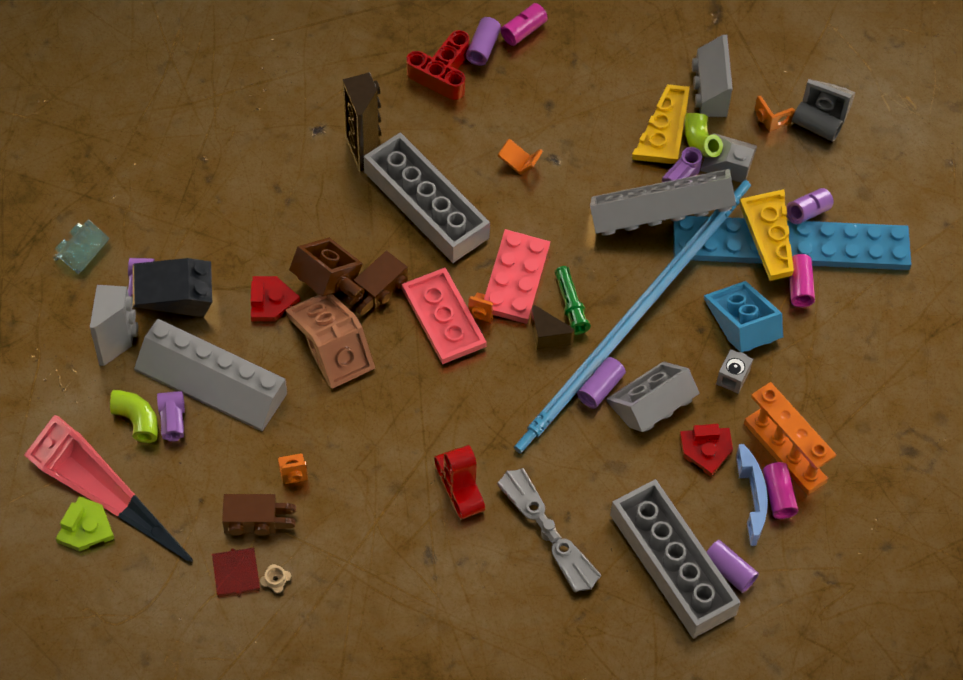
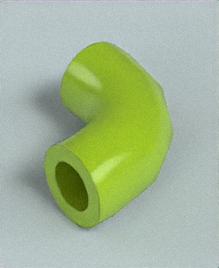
M700 113L685 114V136L689 147L699 149L702 157L714 158L719 156L723 149V143L719 136L715 134L709 135L707 130L708 116Z
M112 390L110 399L111 414L126 416L133 423L132 437L136 441L143 443L155 442L158 436L157 416L149 402L135 393Z

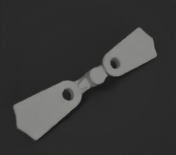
M524 468L506 471L500 481L497 482V486L526 518L536 520L541 527V537L546 541L554 543L552 554L573 591L591 590L600 579L601 574L571 541L561 539L562 537L557 532L554 521L548 519L544 514L545 505ZM536 505L538 509L533 511L529 507ZM561 546H566L568 548V551L562 552L559 550V548Z

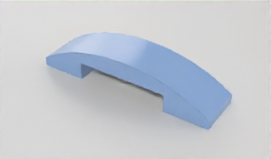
M739 444L736 453L739 478L750 479L755 512H750L747 528L750 546H756L767 514V488L763 473L755 457L744 444Z

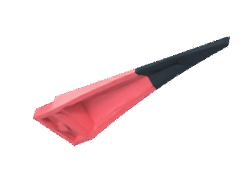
M54 415L24 456L43 472L88 499L103 505V508L185 560L193 561L192 557L84 437L62 418Z

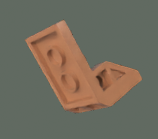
M333 294L323 297L317 295L285 310L288 318L306 335L311 353L327 384L332 389L375 369L359 320Z

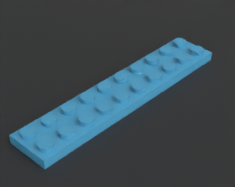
M685 216L683 220L673 221L674 257L709 217ZM726 218L691 259L696 261L762 263L745 218ZM787 220L792 256L797 254L808 255L812 259V266L910 270L911 268L908 226L804 221L800 224H793Z

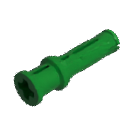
M558 267L555 270V275L565 302L564 314L569 319L570 327L575 329L574 335L583 334L591 327L584 314L585 306L578 299L569 267Z

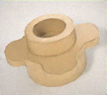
M272 564L266 570L265 576L261 577L260 583L263 587L268 586L273 589L274 593H281L284 590L283 586L285 583L290 581L291 574L282 567Z

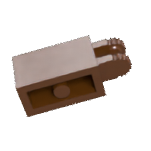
M387 250L354 279V283L365 290L364 293H361L363 294L361 299L364 301L357 308V313L360 315L366 314L372 307L376 309L381 304L388 302L391 295L397 289H401L402 284L408 281V267ZM348 296L345 303L351 307L357 302H354Z
M224 494L222 516L224 533L231 535L255 533L256 535L264 536L269 533H276V529L294 528L296 525L295 519L276 517V515H292L296 513V505L276 503L275 494Z

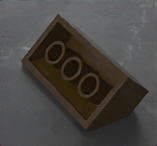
M370 72L343 79L345 136L360 171L364 170V156L379 146V137L382 136L378 124L381 122L378 111L381 108L378 97L380 87L377 80L373 81Z

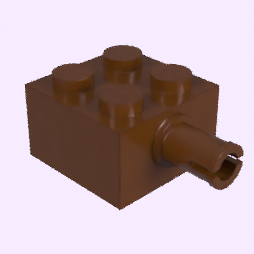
M330 237L297 246L289 271L296 275L300 281L310 286L316 294L323 297L343 291L354 302H357L363 297L361 293L365 292L362 287L354 283V279L358 277L363 263Z

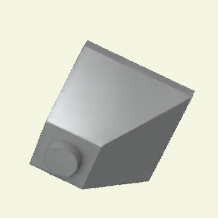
M808 79L802 102L843 121L844 124L851 109L855 92L834 84Z
M715 134L722 140V152L714 158L705 157L701 171L711 173L730 169L732 180L742 183L747 179L757 145Z

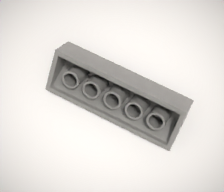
M730 169L593 196L590 203L595 232L602 233V235L613 234L616 232V229L625 228L626 231L639 228L638 225L648 223V226H655L661 224L662 220L666 219L679 221L685 219L686 215L694 214L695 217L709 214L708 211L718 209V212H725L731 210L732 206H736Z
M160 319L156 320L144 337L134 367L136 372L176 391H183L184 395L259 431L264 430L287 395L285 378Z

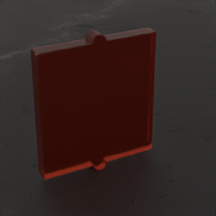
M254 547L240 550L232 548L227 552L212 554L217 597L233 594L241 596L242 593L260 590Z

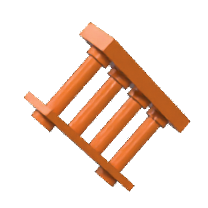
M772 382L751 394V398L759 405L760 409L745 418L744 425L777 462H783L788 465L791 478L807 496L826 484L828 477L820 470V467L834 459L837 454Z

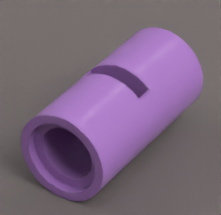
M484 17L480 20L466 52V58L472 64L480 66L486 64L501 30V25L497 20L490 17Z
M820 188L789 202L786 206L787 218L793 224H800L830 210L833 206L831 193L827 189Z
M607 357L577 392L580 401L589 408H597L625 375L626 370L618 360Z
M717 540L706 552L722 576L742 593L748 590L759 576V573L721 540Z

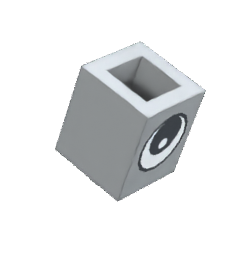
M730 349L719 371L716 384L739 394L750 372L753 359L745 353Z

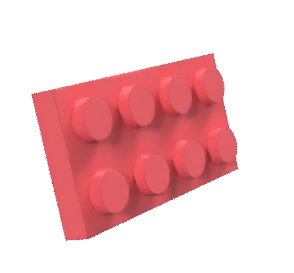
M505 229L484 300L493 303V315L525 324L528 323L551 241Z
M446 268L402 284V291L442 364L486 347L487 342Z

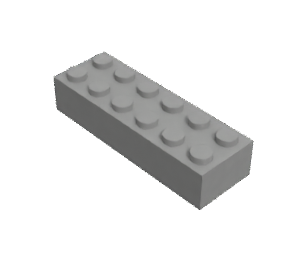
M401 132L364 156V173L452 263L489 239L490 222Z
M656 479L612 501L610 516L692 638L737 615L741 603Z

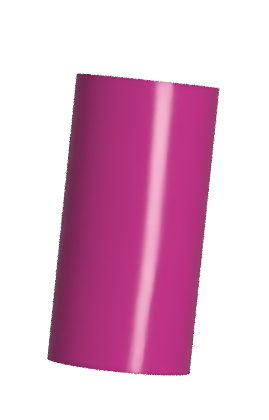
M533 3L501 27L502 37L508 44L516 45L548 20L546 11L541 5Z
M805 254L793 255L794 271L793 275L789 276L791 303L796 307H807L815 302L812 259Z
M783 462L767 465L763 468V474L773 516L777 519H786L796 515L798 507L788 465Z

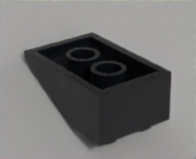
M182 258L133 264V307L204 317L213 303L211 261Z

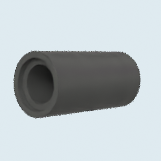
M804 102L799 104L792 118L793 123L831 142H834L843 125V121Z

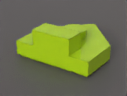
M79 496L76 503L72 502L60 522L61 529L55 538L57 543L80 552L94 544L114 540V535L103 505Z

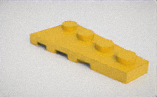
M667 84L656 106L654 115L651 116L645 132H643L639 139L637 148L632 153V160L675 164L679 160L690 87Z
M785 190L741 198L739 206L769 280L792 276L794 269L791 245L789 243Z

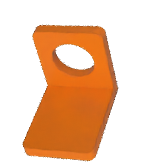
M761 95L756 99L755 111L757 118L760 122L764 123L769 132L792 123L795 113L794 108L773 114ZM788 115L784 121L778 122L782 117Z
M508 139L498 153V157L519 175H522L535 165L543 151L539 149L532 155H529L515 142Z
M479 292L476 293L475 297L470 296L468 309L474 318L491 323L493 303L484 300L485 294Z
M303 454L278 458L283 485L308 480L307 465Z

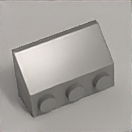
M721 35L697 50L696 58H692V72H696V76L693 79L694 90H698V94L695 95V108H699V113L705 114L708 117H727L732 94L727 35Z
M97 285L90 331L99 366H105L132 347L133 337L138 336V322H135L136 311L132 310L133 297L129 296L126 286Z
M661 362L606 400L629 428L645 432L652 429L659 420L670 417L674 413L673 411L680 406L691 403L692 398L700 393L689 368Z

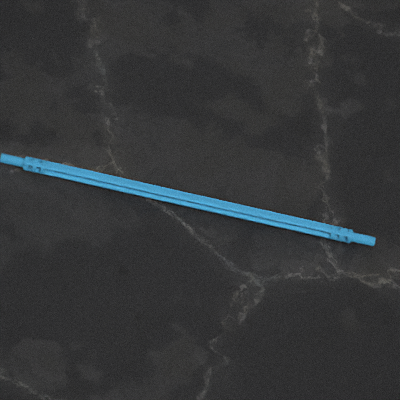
M744 180L734 191L736 206H732L731 210L725 212H718V209H716L531 422L527 427L528 431L514 446L518 453L521 454L535 437L538 438L739 205V200L751 187L749 181Z

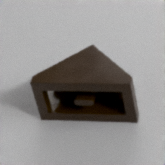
M534 305L532 307L531 324L537 350L568 346L573 343L574 328L538 306Z

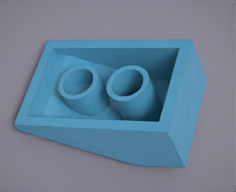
M747 281L704 295L705 302L728 341L740 352L750 351L755 347L783 338L782 313Z

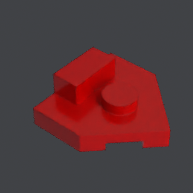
M253 276L251 281V321L275 322L283 316L286 309L300 302V296L277 276Z
M719 424L694 425L693 430L680 431L679 436L683 458L690 463H695L710 477L717 472L718 468L733 452L730 428H719Z

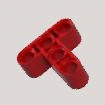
M462 30L452 32L433 57L420 51L410 52L406 57L408 78L449 99H461L465 94V75L458 68L466 59V52L469 47L468 33Z
M470 445L434 456L436 469L459 518L462 520L484 512L486 510L485 503L476 485L477 462Z

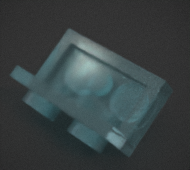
M89 219L83 224L78 222L69 233L72 236L68 241L63 239L55 248L57 253L53 257L56 261L58 259L63 260L77 274L87 266L110 239Z

